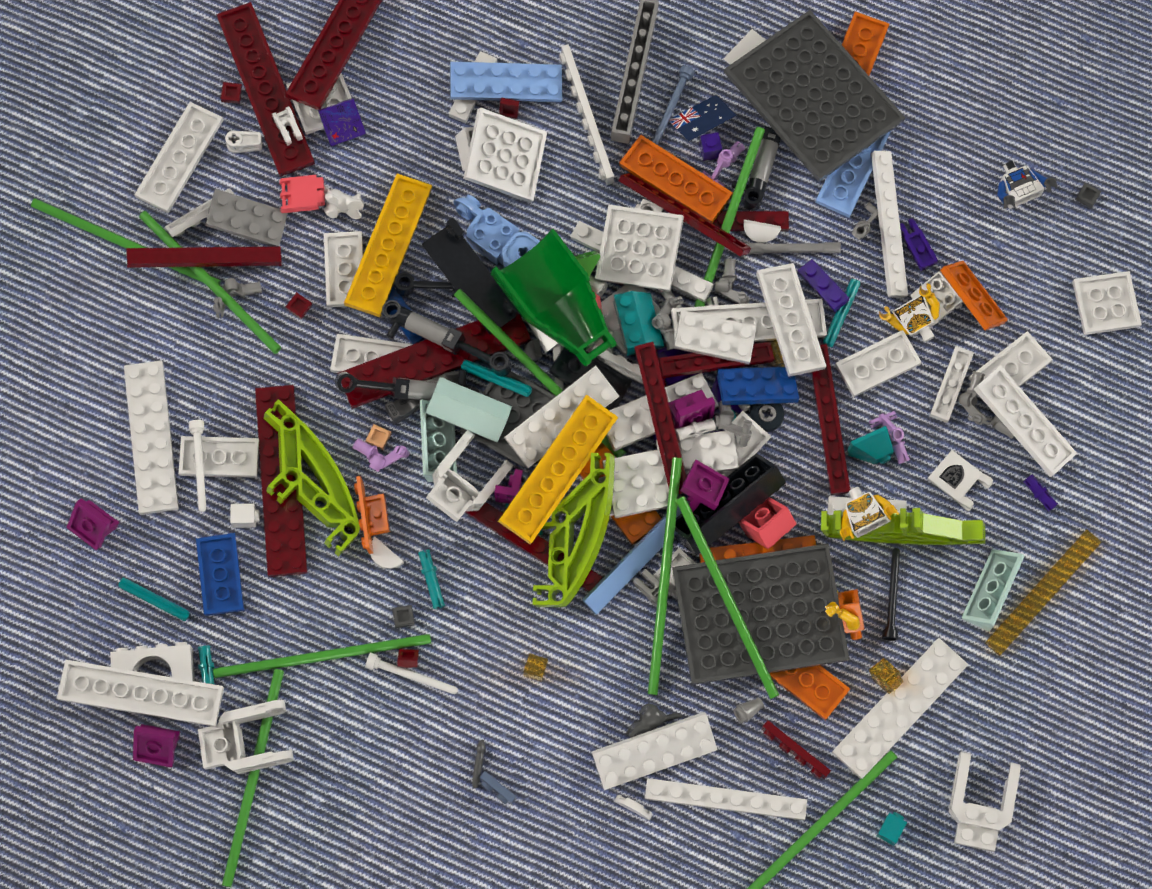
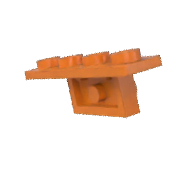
M356 476L357 483H354L356 495H359V501H356L357 510L359 513L361 512L362 519H359V526L361 531L364 532V537H361L362 546L369 554H373L371 536L390 532L386 498L384 493L366 497L364 482L361 476Z

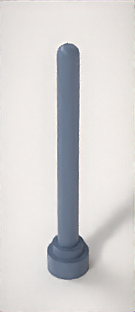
M686 65L681 66L679 71L680 80L652 139L653 143L659 144L686 82L694 76L695 70Z

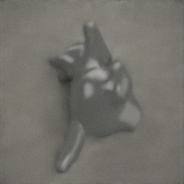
M645 704L639 711L640 719L630 725L626 735L634 737L643 734L664 722L681 718L682 714L672 713L666 715L656 705Z

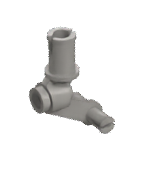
M870 202L864 208L872 216L867 221H859L853 228L852 235L858 240H861L870 232V223L875 217L879 220L878 209Z
M727 258L724 260V274L719 281L715 282V292L738 304H748L750 300L744 291L737 292L732 290V284L737 279L735 275L736 260Z
M228 278L223 286V289L231 297L238 295L245 298L246 295L262 293L260 281L243 285V283H238L234 278ZM216 297L213 310L216 312L217 318H220V314L222 318L224 317L226 305L222 302L221 297H218V299Z
M681 296L671 297L665 302L660 303L659 307H663L660 308L661 310L652 320L653 327L659 329L664 336L667 351L674 349L675 344L674 328L670 325L671 321L668 315L671 313L672 308L683 304Z
M973 371L970 387L967 388L965 393L959 395L958 401L969 413L968 416H971L968 417L969 421H974L978 425H990L991 422L987 421H992V419L985 417L975 406L979 395L975 392L974 388L983 381L985 374Z
M720 401L718 406L720 414L714 416L716 428L741 436L739 445L746 447L748 438L752 434L750 430L752 422L745 420L743 427L732 424L734 412L731 410V405H722V401Z

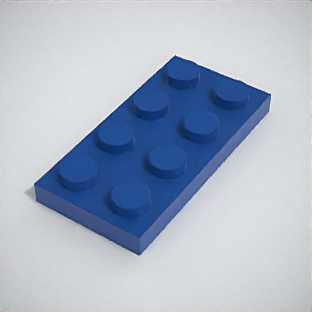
M786 367L717 370L722 405L798 403L799 401L795 376L788 377Z
M230 533L196 538L204 615L210 616L244 611L236 534Z

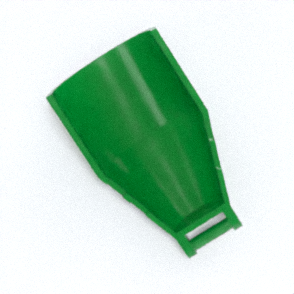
M554 228L536 246L512 264L501 270L497 266L492 269L491 276L524 320L576 355L584 366H588L591 360L607 349H612L617 345L615 339L609 333L601 309L597 305L595 292L592 291L589 282V275ZM600 339L604 341V343L593 349L588 354L585 352V350L590 348Z

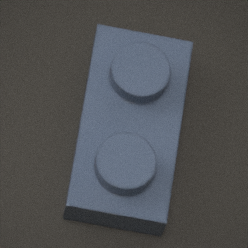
M486 771L480 776L481 785L489 792L491 790L498 794L497 798L506 805L508 802L512 805L515 802L516 796Z

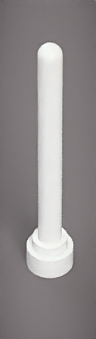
M192 420L188 423L189 431H191L194 438L198 508L200 512H205L206 495L201 434H203L205 427L203 420Z
M370 652L365 665L368 669L380 668L451 694L458 692V688L382 661L377 654Z

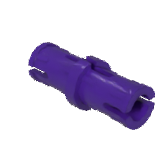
M1033 474L1023 481L1034 494L1033 497L1038 499L1048 512L1058 505L1047 492L1048 489L1043 487Z

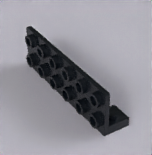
M453 217L447 221L445 228L422 243V247L456 292L461 289L500 328L520 315L491 276L490 271L464 239V231ZM481 323L488 334L491 335L492 333Z

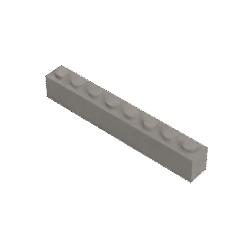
M640 0L612 126L611 141L630 143L658 14V0Z

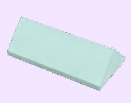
M440 377L425 413L498 442L512 406Z
M422 399L420 400L423 476L427 482H433L432 474L456 444L455 425L426 414L425 412L430 401ZM455 461L450 470L457 473V462Z
M996 549L991 550L963 613V620L987 631L993 628L1023 561V554Z

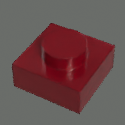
M223 82L221 102L240 104L242 84Z
M501 98L499 114L517 119L520 101Z
M296 292L285 308L299 319H302L311 308L312 302Z
M399 649L397 667H417L419 650Z

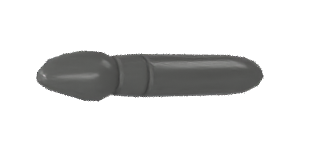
M483 739L479 741L476 747L477 754L472 777L473 788H477L480 782L485 752V742Z

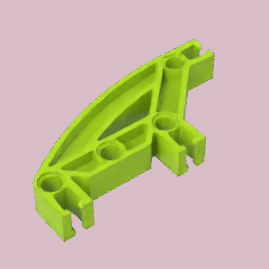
M278 399L274 403L273 408H269L263 417L278 431L280 474L268 485L266 491L272 496L274 488L279 484L287 488L283 494L281 492L277 494V501L281 504L296 490L297 500L327 528H336L326 538L324 544L330 548L332 541L337 536H340L345 541L341 547L339 545L335 547V554L339 557L356 539L360 531L357 513L349 489L324 445L307 425ZM277 410L283 416L282 419H278L271 412ZM290 422L294 427L287 428L284 423ZM301 456L316 476L322 489L302 472ZM293 475L296 480L289 481L286 476ZM322 501L325 507L319 508L315 502ZM350 527L353 529L354 533L347 534L344 528Z
M591 453L590 474L556 507L551 515L552 521L546 522L542 529H555L549 536L548 578L554 585H533V591L537 592V595H542V591L549 592V599L539 601L537 598H533L532 605L536 607H566L575 597L588 576L601 548L610 517L615 456L611 453H605L606 464L604 469H600L599 460H601V456L599 453ZM605 474V481L599 483V477ZM562 514H566L565 521L560 523L559 517ZM585 514L574 546V523ZM564 553V559L558 562V555ZM562 592V599L560 601H557V593Z
M901 508L900 514L893 513L891 515V522L858 538L855 535L853 539H851V536H847L845 540L916 545L985 544V523L983 520L962 521L925 514L920 508H913L912 512L908 513L906 508ZM841 510L834 511L833 515L827 514V511H821V531L826 537L842 539L840 530L842 529L843 513Z

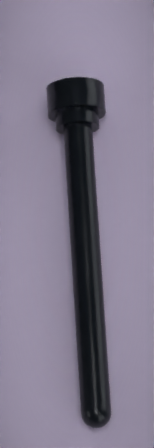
M898 548L892 550L887 626L882 631V639L887 641L898 640L897 627H895L900 550Z

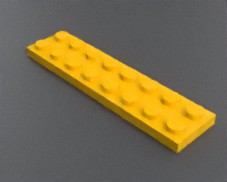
M398 173L396 174L345 298L344 306L381 317L382 307L388 300L432 190V185Z
M585 395L498 522L531 544L591 458V453L595 452L618 417L590 396Z

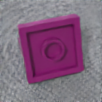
M701 389L669 402L672 417L675 421V429L691 425L692 422L698 423L713 418L716 404L713 397L707 399Z
M695 460L680 490L688 495L687 501H689L688 504L692 513L700 503L715 510L729 478Z
M515 469L514 475H510L509 487L495 486V502L504 504L512 502L523 485V470Z
M80 498L76 501L66 528L97 551L102 547L105 537L118 527L119 522L92 501H85Z
M144 724L136 726L133 737V760L172 768L180 731Z

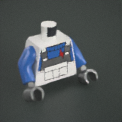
M1010 161L1003 166L1006 174L1002 176L998 184L997 197L1004 204V209H1011L1040 197L1044 187L1047 192H1051V186L1057 188V182L1055 178H1046L1028 166L1017 169L1014 161Z

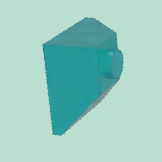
M886 426L851 441L847 450L848 456L874 465L879 462L884 464L890 461V457L894 453Z

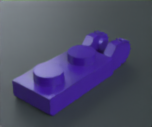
M913 218L908 220L913 232L911 234L908 233L904 224L901 223V235L920 271L938 264L936 255Z

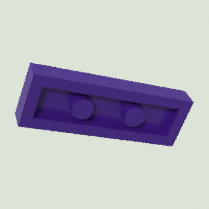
M813 259L798 270V274L834 312L849 301V297Z

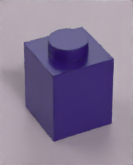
M719 132L700 136L699 147L703 161L718 159L720 152H722Z

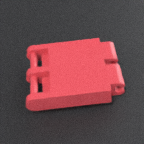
M307 175L281 178L279 180L280 185H282V192L280 193V198L282 199L281 213L319 210V206L325 205L323 177Z

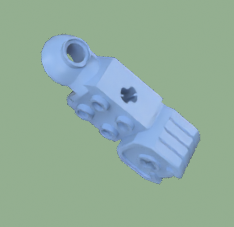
M469 194L466 197H460L453 201L456 211L466 220H473L467 229L466 241L468 244L496 265L501 263L503 268L507 267L540 242L528 232H520L519 228L491 208L480 209V202Z

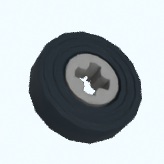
M780 403L752 405L750 418L764 431H774L783 423L785 413ZM768 410L770 411V415H772V417L769 416L766 419L764 418V414L762 412H766Z

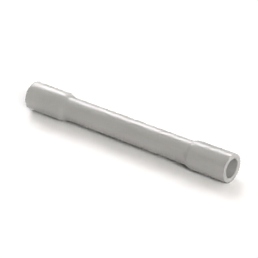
M840 242L745 243L751 248L749 254L841 253Z

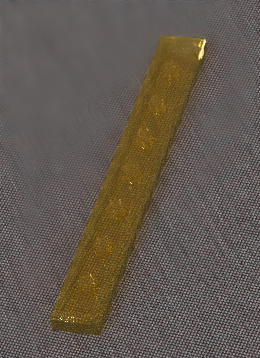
M1086 529L990 636L985 644L997 655L1001 656L1100 545L1101 541Z

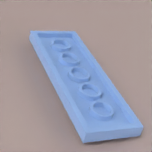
M450 62V99L500 101L501 98L529 102H562V65Z
M891 131L828 175L815 203L850 218L873 170L871 153L873 151H882Z

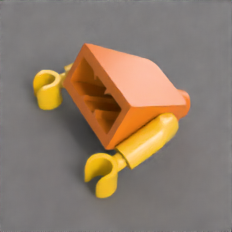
M854 589L844 592H838L837 590L839 606L836 602H831L825 606L827 609L825 612L830 617L837 613L838 618L842 619L845 633H850L852 640H858L862 638L861 631L865 629L858 590Z

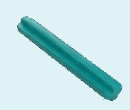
M852 278L845 291L849 301L836 311L827 331V336L823 340V344H827L828 347H833L860 287L859 280Z
M464 360L461 368L467 370L468 373L523 396L529 397L532 392L530 386L507 376H497L493 370L469 360Z
M122 578L118 584L121 589L183 621H186L190 615L188 610L126 578Z

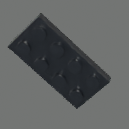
M563 347L548 372L570 386L594 366H597L619 395L616 400L605 408L608 410L617 408L632 380L597 357L591 360L588 366H584L576 355Z

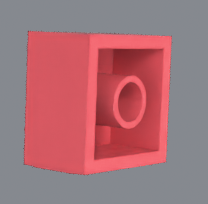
M770 497L738 522L747 537L767 549L773 546L796 525L789 509Z

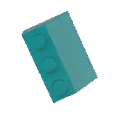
M630 291L614 295L613 304L627 356L636 354L634 346L654 342L656 349L663 348L664 343L661 331L652 325L656 312L651 293Z

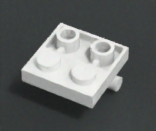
M938 271L921 286L923 290H928L926 284L929 283L931 285V292L934 293L940 303L938 322L955 308L959 309L962 306V299L941 271ZM920 287L910 295L912 299L920 295Z

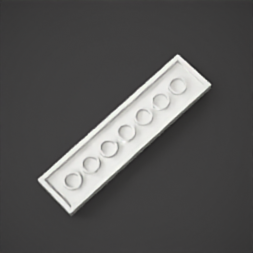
M822 299L806 300L817 338L827 336ZM765 302L672 308L671 310L674 339L676 338L680 312L683 310L756 326L754 342L777 341Z
M163 361L125 365L124 373L139 514L179 510Z
M938 638L840 742L832 753L855 775L863 779L969 664Z
M65 660L57 699L216 727L224 687Z

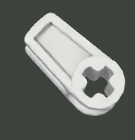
M289 106L286 107V110L277 114L276 112L272 113L276 126L280 130L287 146L292 141L286 126L291 127L293 135L298 141L303 139Z
M230 131L225 137L227 148L231 153L262 150L263 144L260 132Z

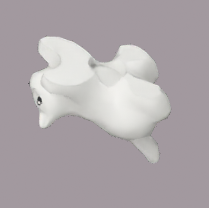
M324 186L326 199L324 212L327 216L337 218L338 214L342 212L353 219L361 218L362 214L359 210L364 207V203L360 193L355 196H349L338 189H329Z

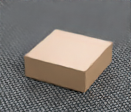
M373 424L365 442L384 450L391 436V431Z

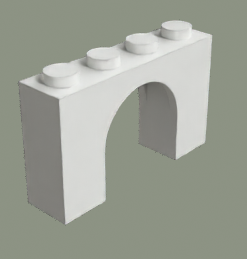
M187 642L175 643V646L158 644L155 645L156 648L137 646L136 650L117 648L115 652H110L111 667L137 671L147 661L161 660L170 666L172 678L195 681L193 648L190 644L187 645Z

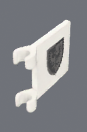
M953 450L950 451L928 477L929 481L957 501L966 511H970L974 503L964 495L978 480L987 489L993 483L991 477L983 474Z

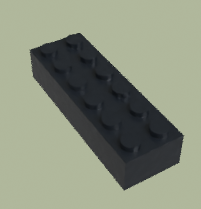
M756 453L742 464L739 469L727 476L729 478L728 484L715 510L702 503L698 505L693 515L708 546L718 540L725 532L733 528L741 519L749 515L751 511L764 503L768 497L786 484L776 465ZM680 514L676 518L674 537L677 542L697 556L700 554V550L683 515Z

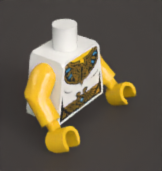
M927 283L926 288L928 290H923L920 286L919 296L893 310V314L890 313L889 307L885 306L884 309L888 313L882 314L879 311V317L882 320H887L895 329L903 330L906 335L916 336L921 334L924 342H927L935 337L930 327L938 323L940 303L934 293L931 292V285Z
M860 487L852 488L849 491L852 500L845 504L846 509L843 511L840 535L843 541H845L847 536H851V539H853L855 535L858 538L891 522V515L893 513L898 515L899 512L890 501L880 495H872L871 492L863 494Z

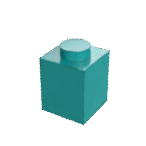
M889 812L876 837L894 846L907 822L904 821L902 815L893 812V814Z

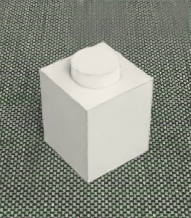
M231 504L230 523L233 528L256 527V521H260V511L256 510L255 504Z

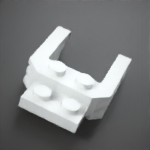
M469 430L464 433L432 474L434 488L426 497V499L456 522L465 511H479L495 490V486L500 484L514 466L508 460H505L481 492H478L473 485L455 471H451L450 467L475 437V434Z
M274 700L227 711L222 714L216 727L210 726L198 729L203 768L207 770L225 765L237 774H242L292 762L294 760L292 749L276 753L271 751L246 757L242 729L240 728L241 723L285 713V701Z
M960 752L949 806V813L957 822L954 843L994 852L998 831L1012 822L1021 765L1009 763L1010 769L1008 779L1005 781L1000 811L982 805L965 804L963 800L971 754Z

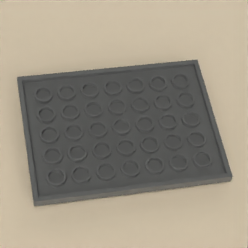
M811 10L798 17L724 69L725 75L818 182L890 132L906 118Z
M829 544L716 560L769 673L850 660L842 619L838 618L837 613L830 617L825 612L827 610L825 606L831 602H836L839 606ZM706 563L672 567L691 684L695 685L759 675Z

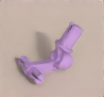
M736 141L729 150H722L718 156V165L712 176L705 171L702 173L725 187V184L717 180L723 167H729L731 163L737 160V157L745 150L744 145Z
M895 411L885 415L880 414L878 418L869 421V424H872L870 425L871 428L881 424L886 426L890 439L893 442L892 446L898 464L909 461L910 458L904 446L905 441H901L904 437V432L891 422V420L897 418Z
M359 438L353 445L354 450L367 456L370 462L369 467L378 472L400 458H407L409 456V451L405 446H396L394 451L383 456L379 454L377 446H371Z

